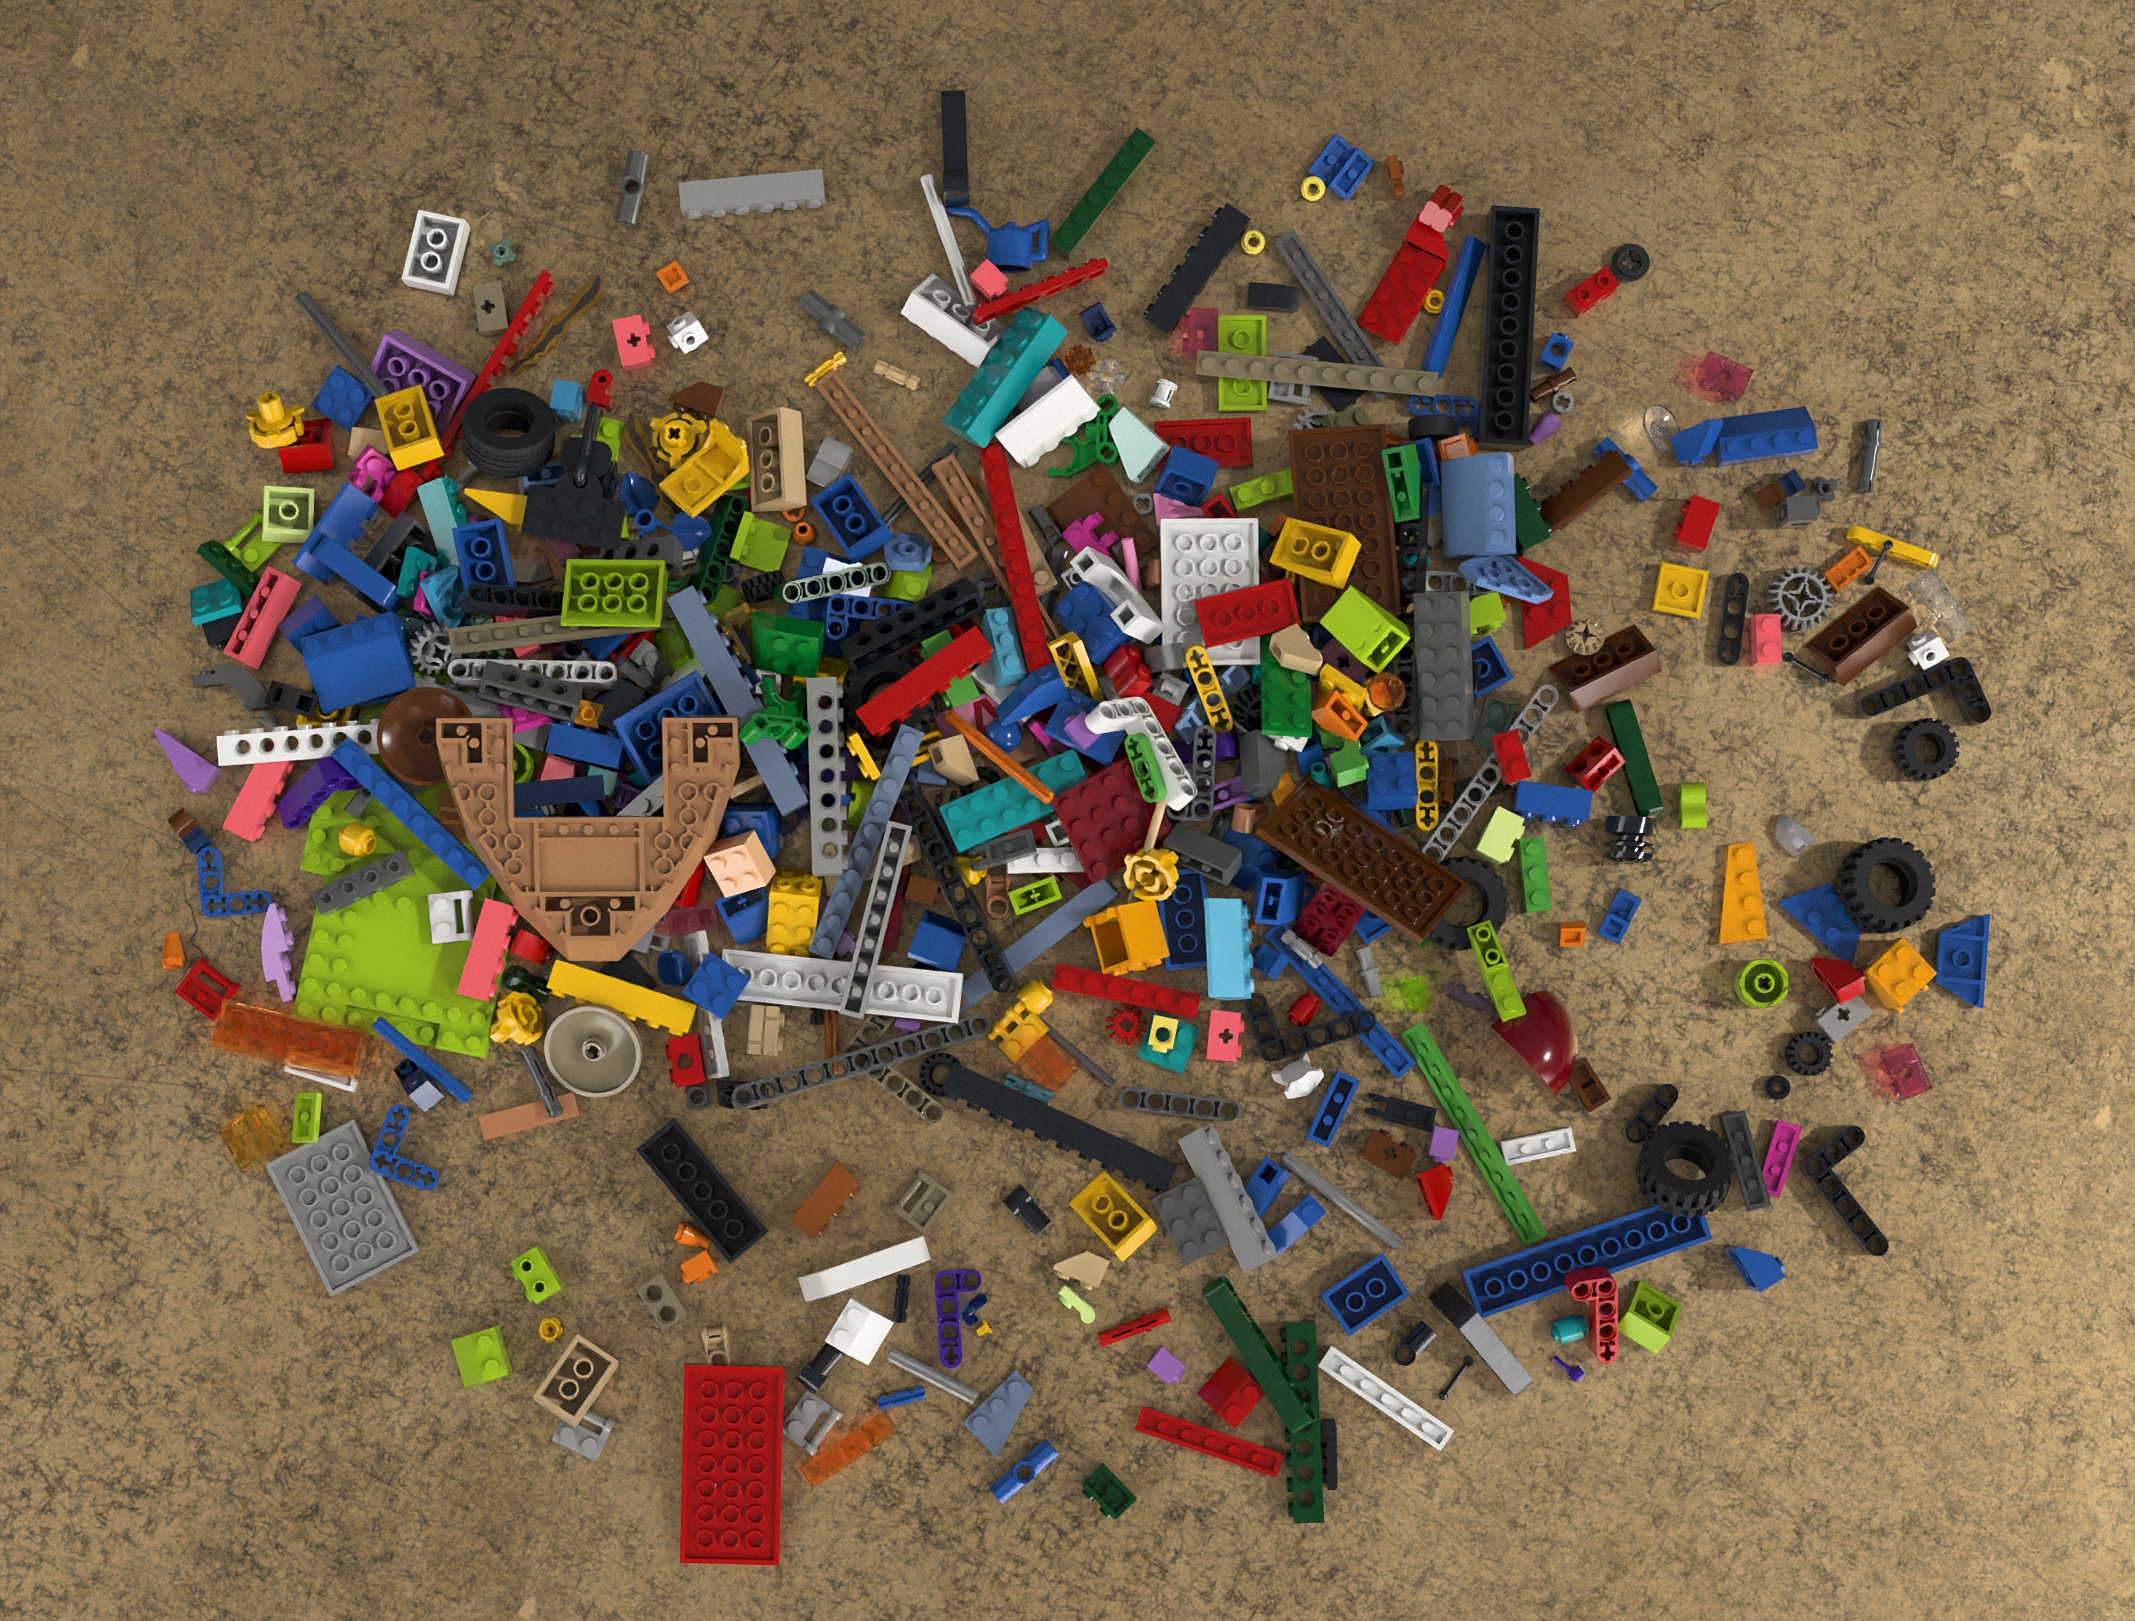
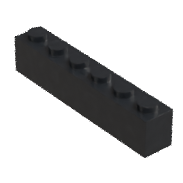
M1229 203L1224 208L1219 207L1212 217L1214 220L1212 225L1204 227L1198 236L1200 239L1196 247L1192 245L1184 256L1186 258L1184 264L1176 266L1171 274L1173 279L1169 285L1164 284L1157 293L1159 298L1156 303H1150L1143 313L1146 316L1144 324L1166 340L1171 336L1250 225L1251 219Z

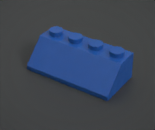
M1805 406L1722 418L1723 425L1714 446L1717 467L1809 455L1818 449L1815 425Z
M345 482L292 563L327 586L329 582L332 583L338 574L314 557L312 552L327 535L352 553L351 548L355 542H360L366 532L364 529L369 521L373 522L376 519L380 505L348 482Z

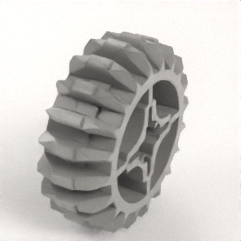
M1795 566L1793 572L1790 568L1784 570V574L1779 573L1776 575L1777 580L1771 581L1770 584L1774 589L1767 590V594L1773 596V598H1769L1767 604H1774V607L1769 609V612L1773 613L1776 611L1777 614H1780V619H1783L1782 627H1786L1791 623L1790 630L1792 631L1796 630L1797 626H1799L1800 631H1805L1807 626L1813 629L1815 628V622L1821 624L1823 622L1822 616L1827 617L1829 615L1828 610L1825 608H1831L1833 604L1826 601V599L1832 598L1833 594L1826 593V590L1831 588V585L1826 584L1824 586L1822 584L1826 579L1825 576L1819 579L1816 578L1818 570H1814L1809 574V567L1806 566L1801 573L1800 567ZM1800 580L1795 591H1783L1787 582ZM1809 585L1813 587L1817 596H1814L1809 592ZM1801 594V598L1804 597V601L1798 603V599L1796 600L1795 596ZM1783 601L1790 604L1791 613L1785 608ZM1805 606H1817L1811 616L1800 617Z

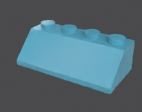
M1205 898L1208 997L1223 1001L1252 999L1251 993L1254 992V981L1250 975V968L1253 967V957L1249 953L1252 933L1248 929V919L1251 918L1250 906L1247 905V901L1242 899Z

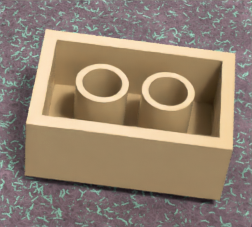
M577 1334L535 1393L534 1400L576 1428L618 1368L619 1362Z

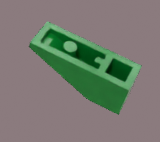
M1410 444L1381 450L1395 523L1419 518L1420 465L1416 445Z

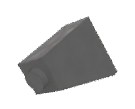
M1257 729L1239 737L1242 791L1250 793L1254 797H1264L1267 793L1278 788L1289 749L1284 751L1274 746L1275 741L1267 737V735H1262V731Z

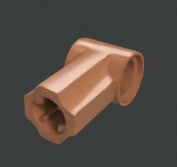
M1256 799L1250 803H1236L1231 829L1240 833H1251L1253 825L1268 816L1269 809L1265 806L1264 801Z

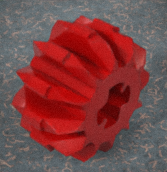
M1124 1004L1122 1005V1014L1116 1008L1113 1009V1013L1117 1016L1116 1019L1112 1016L1107 1017V1020L1114 1022V1025H1107L1106 1030L1115 1029V1032L1109 1038L1113 1039L1118 1034L1120 1036L1117 1041L1118 1045H1121L1123 1038H1126L1127 1046H1131L1130 1037H1133L1137 1043L1140 1042L1136 1032L1142 1035L1146 1034V1031L1140 1029L1139 1026L1147 1025V1021L1138 1022V1019L1144 1013L1141 1011L1134 1016L1135 1006H1132L1130 1013H1127V1007ZM1127 1018L1128 1022H1133V1028L1130 1027V1032H1125L1124 1028H1120L1119 1024L1123 1023L1122 1019Z

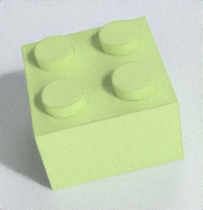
M264 486L262 541L305 543L313 531L314 489Z
M1497 806L1491 811L1471 854L1495 866L1509 861L1515 849L1511 847L1513 842H1516L1517 839L1519 840L1524 832L1525 826L1522 824L1525 819Z

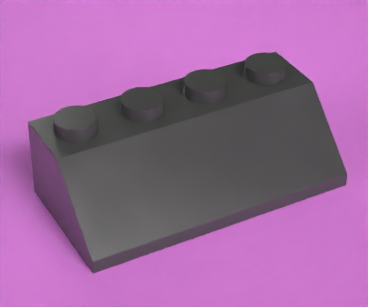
M401 511L363 562L395 586H398L401 574L398 568L403 566L407 546L416 547L433 557H437L438 552L431 531L413 517ZM347 581L343 588L378 614L389 612ZM406 598L402 601V603L398 606L394 613L398 611V609L405 602Z

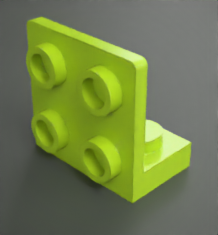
M744 511L729 557L732 562L763 572L780 570L792 530L757 519L753 513Z

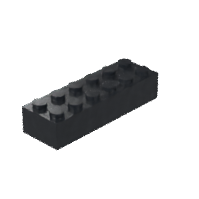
M678 1118L670 1120L636 1149L730 1264L735 1262L771 1231Z

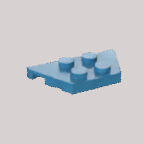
M452 565L420 581L421 588L439 625L442 622L448 628L450 626L457 628L467 625L466 621L470 619L471 613L461 610L457 602L459 595L464 591L459 566Z

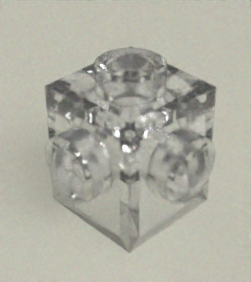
M1103 359L1102 361H1097L1096 369H1091L1090 383L1095 384V391H1099L1100 395H1113L1114 392H1119V386H1124L1125 371H1120L1121 363L1111 359ZM1108 376L1112 381H1103V378Z

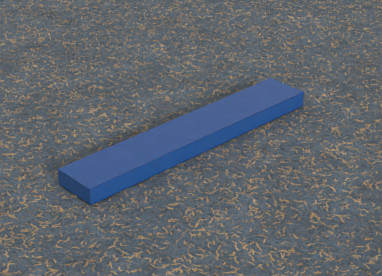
M1466 235L1421 368L1424 371L1438 372V378H1442L1486 244L1473 235Z

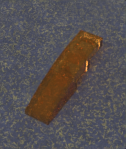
M885 1410L799 1468L811 1487L814 1488L896 1434L899 1430Z

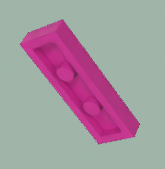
M1776 1120L1761 1167L1768 1194L1780 1198L1802 1127L1781 1120Z

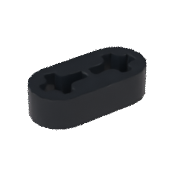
M1328 769L1327 776L1329 781L1348 802L1358 803L1364 799L1366 787L1361 781L1350 784L1353 788L1358 786L1361 789L1359 791V798L1357 796L1351 797L1349 795L1351 789L1347 785L1338 788L1331 769Z

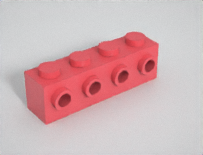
M268 566L223 653L258 670L279 629L278 624L284 620L302 583Z
M267 740L265 744L266 750L270 752L274 748V743ZM299 761L255 763L222 827L251 842L259 839L264 832L265 826L263 825L267 817L273 815L276 809L275 802L279 795L281 796L285 792L288 785L286 781L290 774L296 771Z
M485 898L457 990L458 994L490 1002V998L495 997L498 989V984L495 983L498 974H502L505 960H502L505 950H509L512 942V936H509L511 928L517 925L519 913L516 912L517 910L514 906Z

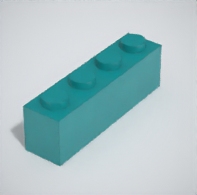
M440 477L417 487L442 567L446 569L452 565L459 566L452 528L465 526L468 523L466 520V510L461 504L458 495L459 488L453 478Z

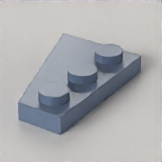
M1017 1370L963 1421V1424L996 1458L1000 1454L1033 1389Z

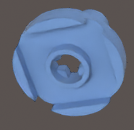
M899 533L897 538L889 540L884 544V559L891 570L923 572L926 565L932 559V545L930 542H925L924 537L919 534Z

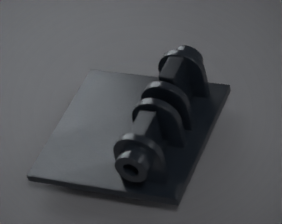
M716 1080L719 1106L734 1109L735 1107L731 1103L734 1089L749 1082ZM766 1084L760 1087L761 1094L769 1096V1088H766ZM741 1091L736 1094V1099L739 1103L749 1102L750 1098L746 1092ZM768 1103L752 1107L749 1109H768Z

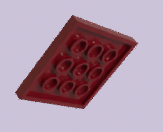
M1127 754L1055 794L1050 804L1089 882L1093 885L1127 866L1124 862L1128 853L1135 854L1140 849H1143L1157 802L1149 803L1144 800ZM1165 812L1154 849L1162 846L1163 841L1173 830Z

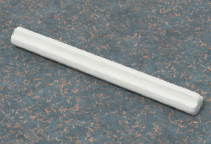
M924 175L920 179L954 277L964 305L971 307L977 304V299L933 175Z

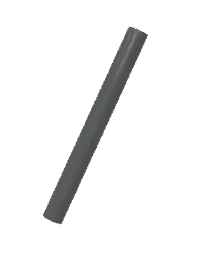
M1040 1018L1049 1028L1045 1034L1110 1089L1115 1080L1043 1018Z

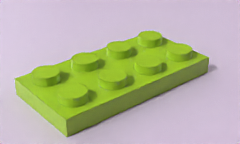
M1218 315V351L1266 356V315ZM1218 376V412L1267 411V381Z

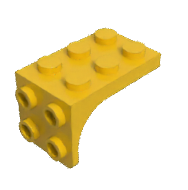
M715 418L709 421L710 434L701 449L659 483L660 490L692 519L750 471L745 441L739 436L735 437L724 422L721 421L719 423Z
M779 866L776 868L769 895L766 953L815 958L816 954L808 950L818 927L819 904L824 876L815 877L812 874V869H799L792 866Z

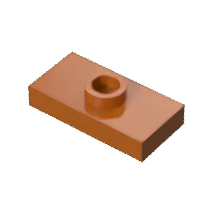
M1858 545L1820 576H1825L1826 579L1824 581L1830 584L1832 591L1837 594L1872 566L1874 562L1862 547Z

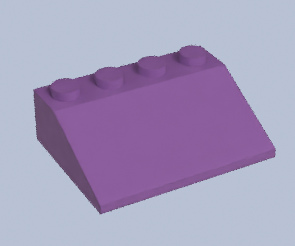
M397 328L384 334L370 367L388 389L389 394L421 384L439 439L443 436L479 376ZM374 397V399H373V401H372L371 403L376 406V403H375L376 397Z

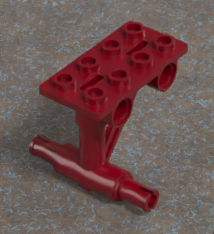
M1324 881L1292 930L1300 939L1305 940L1321 953L1332 957L1363 915L1366 908Z

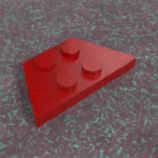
M1520 556L1516 558V561L1554 591L1549 600L1539 604L1520 599L1524 649L1528 650L1570 625L1572 617L1568 575Z

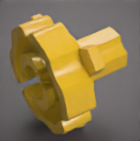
M267 391L258 396L257 402L260 411L250 409L245 414L246 419L250 420L248 429L253 442H256L258 447L288 446L297 441V436L304 434V426L300 416L304 412V407L300 403L290 407L282 406L279 395L274 391ZM291 422L294 424L295 429H294L293 426H291V427L289 428V425L291 424Z
M672 413L662 420L654 417L649 425L654 430L652 445L658 450L657 456L669 464L671 469H678L696 454L694 452L689 457L682 458L683 455L688 454L693 449L696 443V436L699 438L698 451L705 444L706 438L703 433L708 428L704 420L696 421V419L686 413L682 415L684 421H681L676 413ZM679 434L680 438L676 440L674 436ZM659 440H660V443H661V446L663 447V449H664L667 453H669V454L671 455V457L665 456V455L661 452Z
M1151 848L1147 853L1144 849H1140L1135 854L1128 853L1124 862L1127 865V870L1124 874L1126 887L1133 889L1139 881L1140 885L1134 891L1135 897L1144 901H1162L1167 899L1175 890V882L1179 878L1174 865L1179 857L1173 851L1161 848L1159 851Z
M513 991L511 993H502V999L498 1001L500 1007L497 1010L498 1019L492 1022L489 1031L493 1041L502 1043L511 1038L518 1044L524 1042L526 1045L539 1041V1038L544 1034V1024L546 1021L542 1008L537 1007L533 1009V1006L537 1003L535 998L525 992L518 993Z

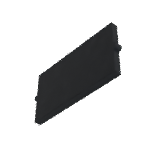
M1325 336L1321 337L1312 346H1307L1306 350L1300 354L1319 358L1318 361L1347 363ZM1314 385L1336 413L1344 411L1351 404L1355 405L1356 400L1368 391Z

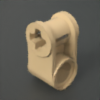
M722 1323V1326L712 1328L701 1327L707 1364H714L713 1357L715 1354H722L726 1359L725 1364H730L731 1353L727 1323ZM718 1334L721 1335V1336H716V1337H710V1336H712V1335H718Z

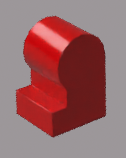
M599 369L593 373L586 396L588 405L595 403L600 408L612 410L614 400L609 393L613 391L615 382L608 370Z

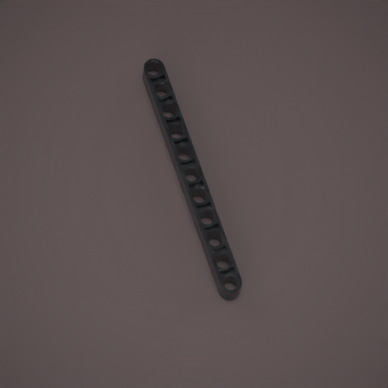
M1421 479L1419 518L1400 522L1398 582L1401 616L1396 618L1407 625L1408 628L1414 627V609L1407 613V607L1413 603V593L1426 591L1430 491L1428 485ZM1418 532L1417 538L1410 541L1411 534ZM1417 555L1416 562L1409 565L1410 558ZM1416 579L1414 587L1408 589V583ZM1415 629L1412 635H1410L1409 641L1394 658L1392 730L1407 741L1414 740L1419 735ZM1413 651L1411 659L1405 661L1406 653ZM1412 674L1410 683L1404 685L1405 677ZM1411 698L1410 706L1403 709L1404 701ZM1410 722L1409 730L1402 733L1403 725Z
M890 752L885 753L881 759L882 769ZM910 767L906 777L910 781V787L907 791L901 789L898 801L992 988L998 993L1012 991L1017 984L1016 976ZM917 799L921 803V809L919 812L914 813L911 810V804ZM926 821L932 825V831L928 835L922 832V825ZM936 843L941 844L943 847V853L939 857L933 853V847ZM947 865L952 866L954 869V875L950 879L944 875V868ZM958 887H962L965 891V897L961 901L955 897V890ZM969 909H973L976 913V919L972 923L966 919V912ZM979 931H984L987 934V941L983 945L977 941ZM990 953H995L998 956L996 966H991L988 963L987 959ZM1001 975H1006L1009 978L1007 988H1002L999 985L998 981Z

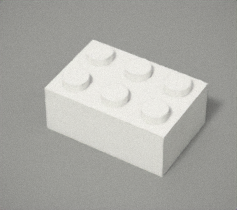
M418 210L402 275V280L407 286L454 296L470 231L467 221Z

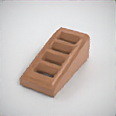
M1155 559L1141 567L1140 580L1142 591L1160 590V559Z

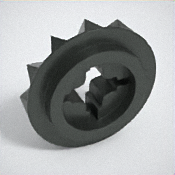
M1624 244L1617 248L1612 255L1611 266L1614 274L1621 280L1633 282L1641 279L1647 273L1650 259L1647 252L1637 244ZM1629 254L1631 260L1637 263L1632 267L1631 272L1628 265L1622 264L1627 261Z

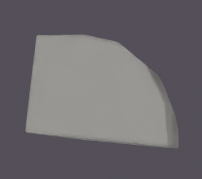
M1780 814L1775 828L1777 840L1795 858L1816 837L1789 816Z

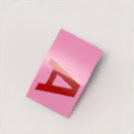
M984 693L978 699L954 711L983 734L987 725L998 717L996 707L999 704L987 693ZM948 709L935 716L936 723L945 739L960 735L944 720L945 714L952 709ZM1017 722L1021 728V731L1025 730L1024 725L1022 726L1019 722ZM965 739L969 746L970 755L979 751L978 748Z

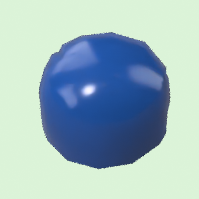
M999 717L993 719L983 732L985 737L1006 754H1011L1018 747L1022 739L1021 728L1016 721L1002 727Z
M668 950L661 952L658 956V975L664 985L679 987L689 981L692 966L686 954L680 950Z

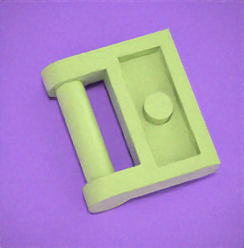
M1064 1283L1058 1290V1293L1061 1295L1059 1300L1069 1309L1074 1306L1080 1312L1081 1320L1084 1323H1092L1095 1319L1094 1309Z

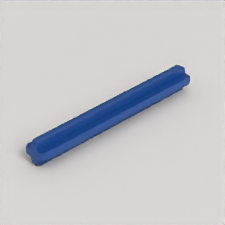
M379 1017L373 1023L372 1028L458 1100L466 1103L471 1098L472 1092L384 1018Z

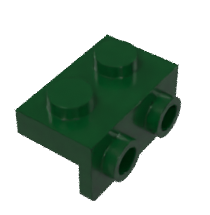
M1103 1462L1081 1483L1084 1488L1081 1492L1091 1502L1096 1500L1102 1506L1099 1510L1108 1520L1113 1518L1117 1521L1137 1500V1497Z

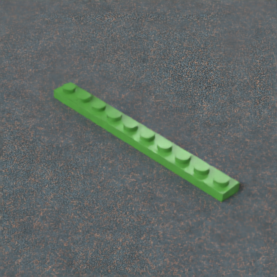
M1423 1021L1400 1033L1456 1130L1459 1131V1135L1523 1244L1527 1246L1548 1235Z

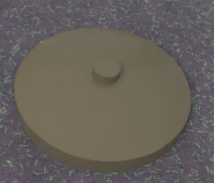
M583 1003L566 1009L554 1020L546 1034L544 1053L551 1073L564 1087L582 1096L599 1098L614 1095L625 1089L633 1081L641 1067L643 1047L637 1029L621 1012L603 1004Z

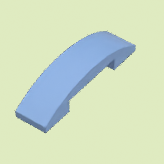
M1226 665L1215 674L1224 699L1230 694H1236L1251 678L1242 665ZM1198 691L1184 706L1174 723V728L1187 744L1194 740L1196 729L1208 719ZM1214 693L1208 695L1206 699L1207 704L1211 706L1217 705L1220 701L1219 695Z

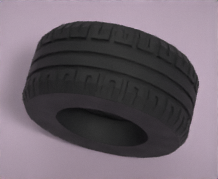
M504 387L484 392L473 399L463 413L462 447L464 453L473 465L492 476L518 478L535 473L548 463L554 452L556 433L554 414L542 399L526 390ZM512 428L520 430L525 434L518 437H502L492 432L498 429Z

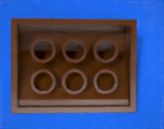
M1102 464L1086 475L1045 508L1061 534L1077 519L1082 518L1085 520L1089 515H1094L1098 512L1104 520L1092 531L1098 539L1106 533L1109 534L1111 531H1114L1119 537L1107 550L1111 554L1110 558L1116 562L1122 571L1126 570L1121 539L1133 537L1137 562L1159 547L1158 539L1105 464Z

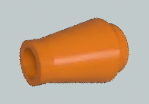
M801 522L793 530V538L801 546H809L816 540L817 531L810 523ZM801 529H808L807 533L805 534L799 533Z
M177 932L164 934V944L160 960L163 963L164 969L183 968L185 957L179 933Z
M680 1221L673 1236V1239L678 1241L677 1244L703 1250L707 1249L711 1241L704 1232L688 1221L686 1223Z

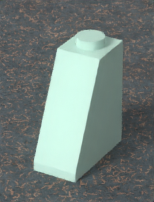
M1123 406L1122 409H1119L1112 416V421L1108 424L1128 477L1140 484L1171 447L1134 412Z

